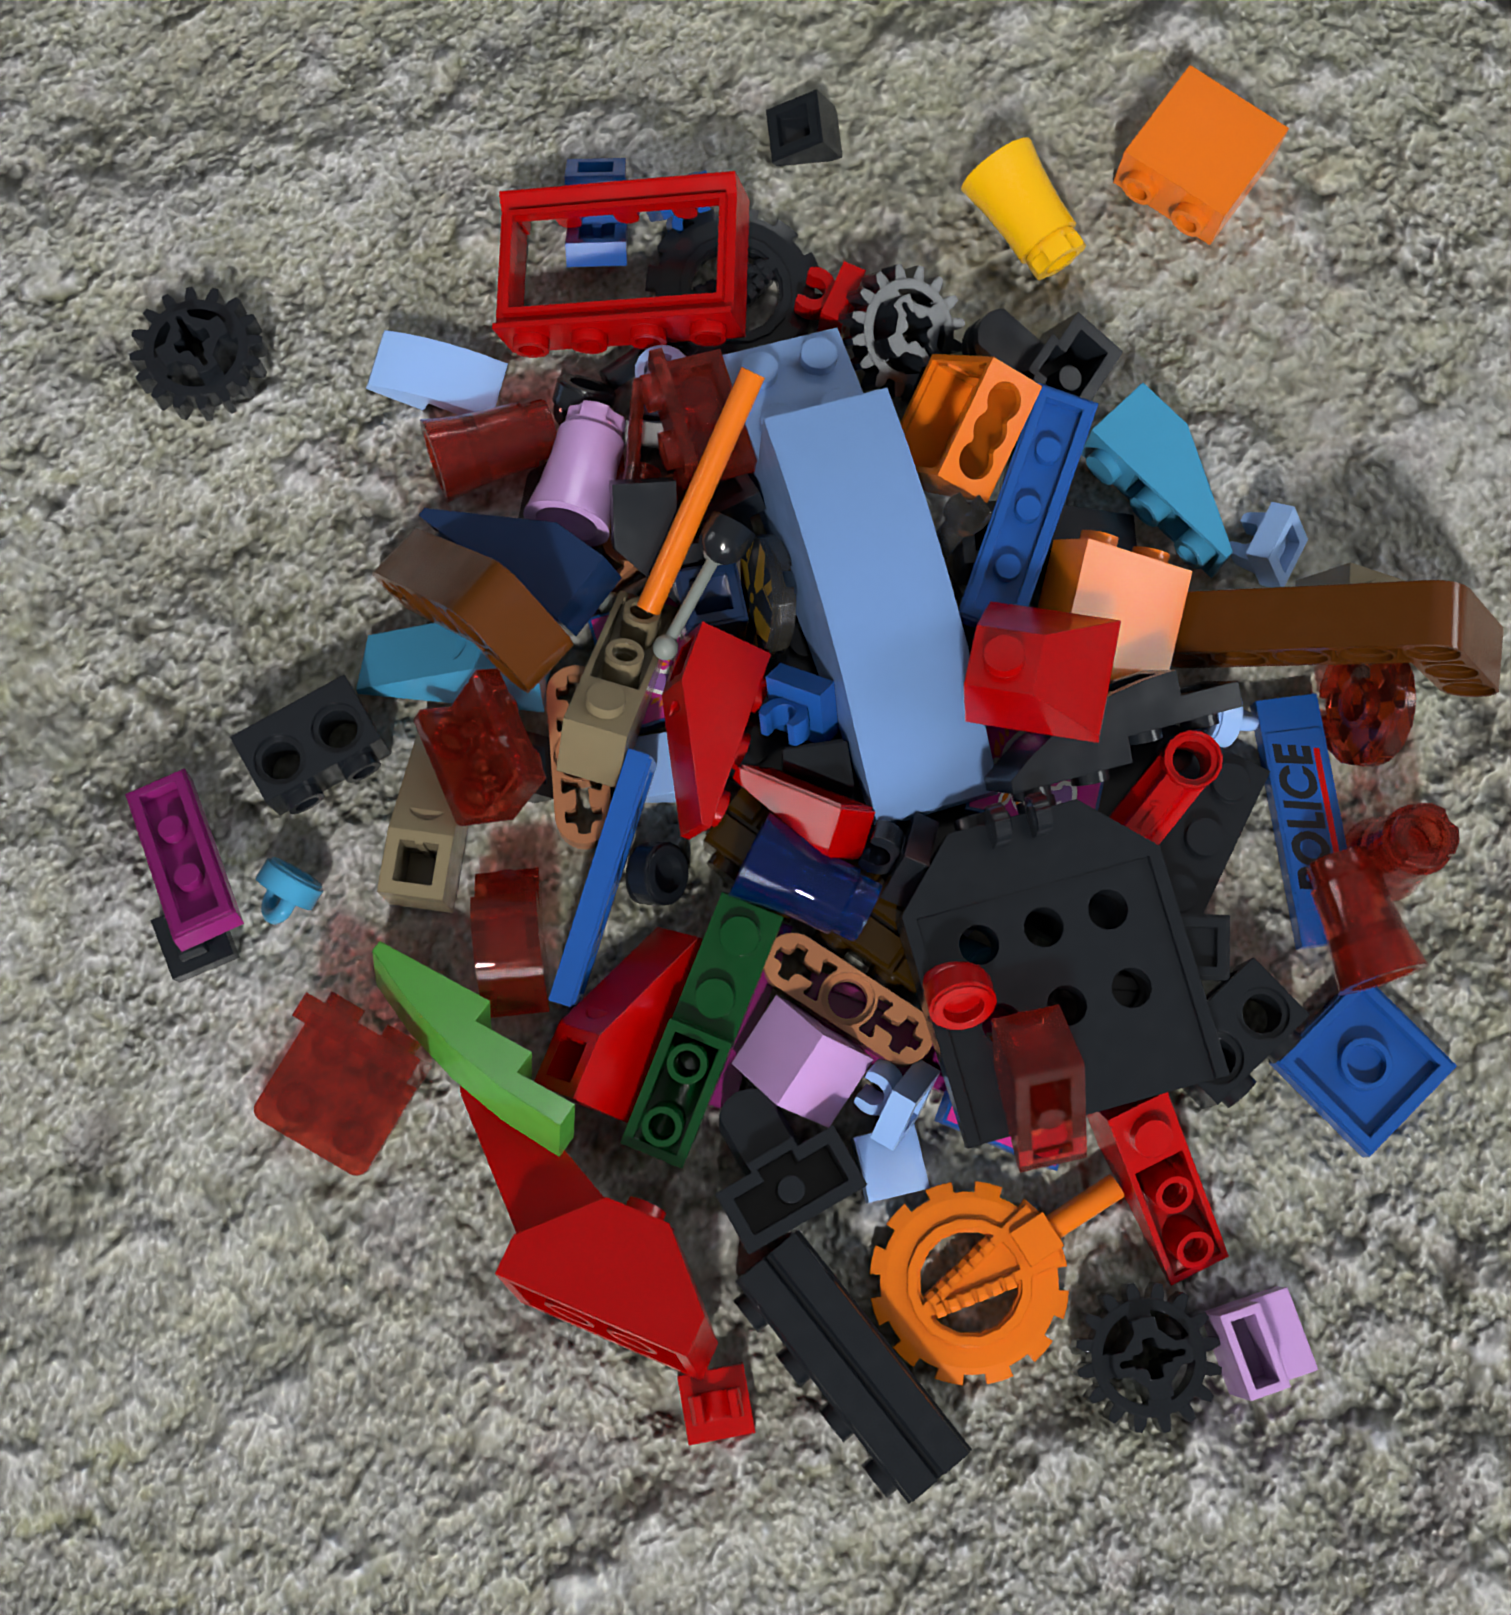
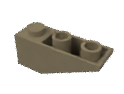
M619 591L564 715L556 768L557 771L616 788L628 748L633 750L635 748L663 660L655 656L653 643L657 637L666 634L678 612V607L664 604L660 615L649 613L636 605L640 596L624 591Z
M421 718L388 826L377 892L389 904L453 913L480 751L485 732L484 726Z

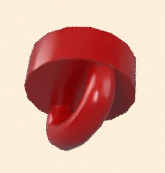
M966 961L946 962L934 966L923 977L924 995L930 1018L940 1027L950 1030L972 1028L984 1022L994 1012L997 999L992 981L988 973L979 965Z

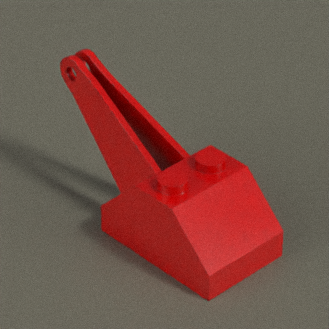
M460 1086L461 1097L516 1231L495 1275L521 1303L702 1381L718 1341L685 1254L674 1234V1229L670 1223L664 1221L667 1213L658 1206L637 1197L630 1196L626 1205L604 1197L565 1150L558 1157L502 1121Z

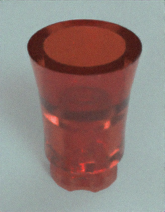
M542 399L526 402L522 405L519 401H514L494 408L456 416L420 419L421 431L432 469L447 504L481 486L511 474L538 467L539 461L549 458L557 435L550 409L546 401Z
M1433 803L1410 804L1400 807L1388 815L1366 818L1355 824L1345 836L1355 890L1364 897L1374 901L1395 902L1410 896L1419 888L1425 878L1443 868L1451 856L1456 853L1460 842L1459 828L1449 820L1446 810Z
M1366 846L1350 847L1323 856L1309 864L1306 871L1314 888L1311 891V896L1320 917L1331 954L1338 995H1348L1376 988L1412 975L1429 965L1410 935L1389 893L1381 870L1374 868L1372 858Z

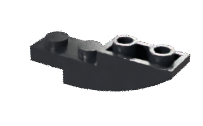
M1143 670L1110 681L1099 743L1026 732L1001 756L984 777L986 790L1008 793L1012 795L1013 802H1025V796L1042 791L1046 797L1052 794L1050 784L1070 779L1071 786H1085L1109 780L1110 768L1133 763L1130 745L1144 744L1162 739L1161 728L1180 723L1181 730L1210 727L1220 723L1218 713L1243 707L1238 681H1202L1179 687L1176 670Z

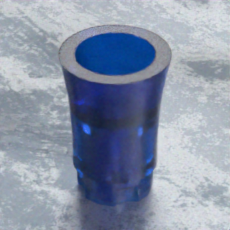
M769 812L741 865L728 896L767 907L802 921L826 934H829L832 930L836 934L854 941L867 923L880 895L882 885L872 879L859 875L860 868L840 858H830L823 855L798 833Z

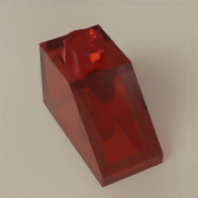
M1060 1005L1022 1011L991 1019L994 1067L1014 1155L1020 1173L1087 1158L1085 1064Z

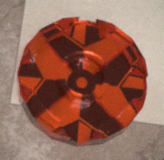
M1409 663L1328 665L1319 689V698L1327 699L1326 715H1321L1328 750L1339 762L1348 765L1376 767L1389 762L1402 749L1413 726L1417 698L1414 674Z

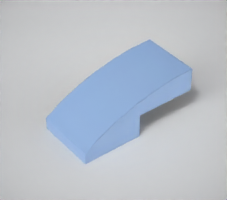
M384 330L365 389L420 410H424L428 404L487 425L493 417L508 363L449 343Z

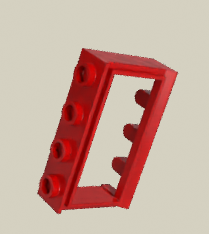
M736 171L499 191L502 215L496 323H492V329L513 353L529 358L544 357L549 354L550 350L573 349L585 354H598L606 351L607 347L632 345L635 348L646 350L656 345L691 341L701 346H717L726 342V339L744 338L746 336L750 200ZM719 206L716 292L524 306L527 235H530L531 221L555 219L562 227L578 228L582 225V217L613 215L621 223L632 224L639 221L640 212L672 210L678 218L692 219L698 215L699 207Z

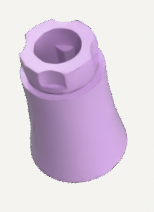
M583 400L579 405L569 406L565 422L561 423L558 428L551 454L540 481L524 509L525 519L557 522L590 547L601 545L608 540L611 520L609 480H616L624 451L622 439L625 433L626 421L623 416L615 413L608 405L597 401Z

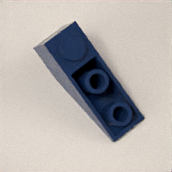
M424 508L419 514L436 531V536L490 557L506 567L530 591L554 620L574 636L580 633L622 579L620 574L603 555L557 522Z

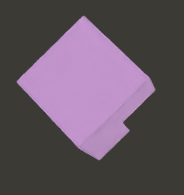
M776 995L731 1064L777 1106L829 1128L874 1059L852 1040L824 1027L802 1007Z
M1275 1286L1205 1311L1209 1316L1204 1324L1207 1335L1217 1337L1220 1340L1221 1345L1213 1349L1218 1365L1222 1367V1376L1230 1395L1253 1401L1290 1388L1289 1380L1318 1370L1288 1287Z

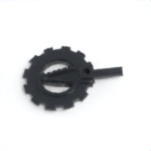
M714 208L698 213L695 218L690 219L693 225L686 228L680 234L672 228L657 246V250L663 253L659 266L649 264L645 285L646 292H654L655 297L716 292L717 279L714 278L706 281L704 285L694 286L693 289L691 286L696 272L708 260L718 255L719 216L715 215ZM750 208L748 257L755 261H753V264L748 263L746 311L774 281L777 286L778 304L774 314L762 326L747 331L744 338H729L721 345L701 346L691 341L666 343V345L679 349L686 356L690 367L695 360L712 367L710 376L718 377L719 358L721 355L808 335L809 333L806 330L810 320L804 319L795 313V299L798 294L805 295L810 299H819L823 296V294L815 293V288L806 285L807 273L810 267L819 266L812 252L804 255L794 243L798 238V234L780 220L773 226L757 219L759 211ZM633 347L601 369L599 375L604 384L610 386L615 391L634 378L635 364L645 350Z

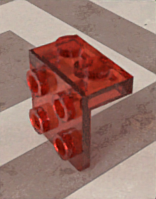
M331 991L323 1002L306 992L292 1016L305 1024L256 1101L254 1114L261 1122L354 1176H362L368 1173L431 1070L432 1065L415 1056L422 1045L421 1043L389 1024L386 1025L381 1035L359 1023L365 1010Z

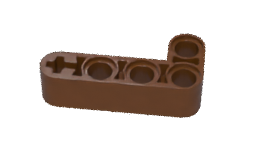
M415 528L372 572L382 587L405 608L473 642L506 678L526 693H529L574 645L562 627L506 567L490 557L421 529Z

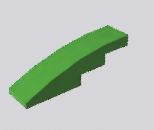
M379 941L372 950L376 985L410 1034L454 1081L502 1121L560 1157L574 1137L575 1104L532 1081V1052L491 1030L490 1001Z

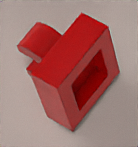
M844 261L836 280H834L827 270L820 267H810L807 273L806 285L820 290L823 296L819 299H810L805 295L798 294L794 305L795 313L807 320L819 319L817 332L838 328L842 338L847 327L838 322L839 315L854 311L855 308L849 303L846 296L848 292L863 287L861 278L865 276L866 270Z
M743 1362L708 1368L702 1381L684 1373L677 1375L689 1446L756 1433Z

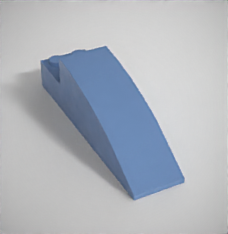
M838 328L721 355L719 358L717 400L721 411L741 367L765 377L736 442L735 449L741 465L759 490L766 510L759 514L818 675L834 681L839 732L843 741L848 743L850 762L866 805L872 807V810L876 812L873 824L875 825L877 820H886L896 824L912 819L915 812L928 815L997 795L998 792L986 790L984 777L994 766L986 726L965 722L964 681L970 658L969 649L931 513L888 388L863 393Z

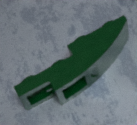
M727 892L721 893L673 1016L668 1021L620 1142L621 1144L681 1169L684 1167L761 980L762 972L784 920V915Z

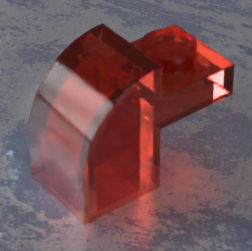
M539 867L516 870L503 869L496 872L475 874L474 897H470L473 956L479 994L490 1001L491 1018L550 1012V1001L548 1000L550 996L549 964L543 934L542 883Z

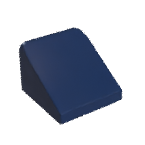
M736 563L717 566L682 630L683 638L702 621L728 634L739 633L745 630L749 618ZM703 565L680 569L674 582L678 610Z

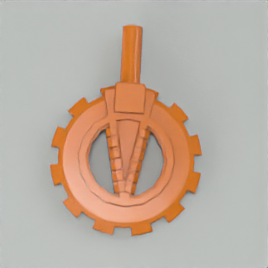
M1111 1174L1046 1216L1025 1199H1022L1019 1205L1015 1206L1009 1201L1000 1198L1003 1187L974 1181V1192H953L952 1182L926 1189L925 1192L929 1200L912 1211L904 1203L886 1223L894 1232L889 1238L885 1249L875 1245L869 1274L879 1275L881 1296L870 1298L878 1325L880 1326L889 1321L892 1329L900 1339L893 1346V1349L911 1366L914 1367L920 1358L937 1368L935 1379L957 1385H963L964 1375L984 1374L986 1384L1000 1382L1013 1377L1009 1366L1018 1362L1027 1354L1035 1362L1053 1342L1045 1336L1053 1316L1064 1319L1068 1304L1069 1290L1059 1289L1057 1268L1067 1267L1062 1249L1064 1244L1061 1238L1125 1197L1121 1187ZM957 1233H981L985 1235L922 1297L920 1271L928 1253L942 1239ZM1017 1288V1294L1009 1312L992 1327L979 1332H958L937 1320V1318L939 1319L947 1314L974 1305L977 1302Z

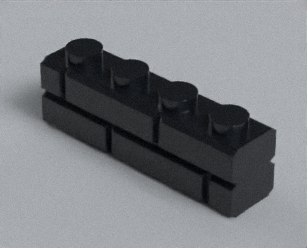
M799 1229L792 1232L735 1280L743 1291L733 1300L757 1332H760L768 1324L785 1345L775 1355L800 1387L810 1379L816 1384L828 1400L818 1409L843 1443L853 1434L858 1438L871 1455L861 1466L886 1498L898 1490L908 1504L914 1502L936 1483L942 1475L950 1471L970 1453L972 1448Z

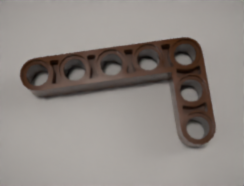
M1446 580L1190 591L1187 593L1170 667L1221 668L1412 663L1444 693L1462 697H1487L1499 692L1504 629L1469 587L1458 582Z

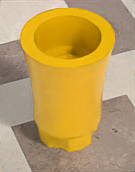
M1029 137L1019 138L1001 147L983 160L964 180L961 191L986 215L1007 241L1022 264L1027 263L1037 280L1040 281L1058 273L1084 251L1086 244L1074 229L1076 222L1048 178Z

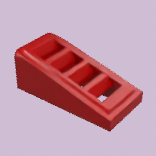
M744 764L741 767L736 766L733 779L823 855L830 858L858 859L862 855L876 813L872 810V807L776 768Z

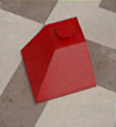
M990 601L976 626L965 676V722L1099 743L1121 620Z

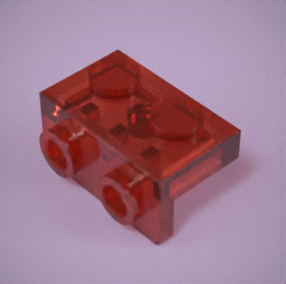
M658 348L649 351L647 374L639 376L640 388L648 413L658 411L664 431L657 433V439L663 464L666 470L676 468L682 490L688 489L733 386L720 349L666 362L663 349ZM745 424L720 480L755 472L757 460Z
M497 668L476 670L451 707L421 709L414 718V724L454 820L459 826L514 820L546 779L541 757L532 746L519 716L517 703L509 693L503 677Z

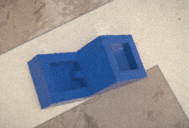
M626 158L567 159L564 176L565 185L627 180ZM613 215L582 217V225L580 227L567 228L565 239L566 266H627L628 224L617 221Z

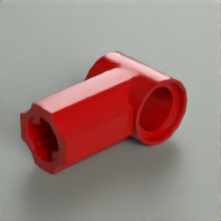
M1189 730L1179 733L1157 751L1151 764L1108 817L1159 845L1203 789L1218 777L1223 762L1220 746L1211 736L1202 731ZM1176 750H1187L1198 759L1200 774L1197 779H1186L1175 770L1173 754Z

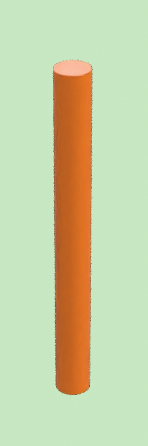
M741 367L636 604L649 613L660 615L764 382L765 377L749 369Z

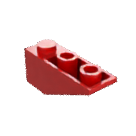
M703 621L681 640L661 695L680 835L688 840L711 828V826L716 827L725 815L731 793L724 790L731 768L736 769V766L741 764L748 750L751 735L744 732L750 713H755L760 708L767 695L766 676H764L771 656V653Z
M661 927L654 929L559 1022L534 1082L588 1109L628 1123L703 939Z
M1168 1092L1088 1114L1087 1118L1098 1146L1117 1183L1121 1187L1125 1199L1167 1282L1172 1286L1229 1257Z

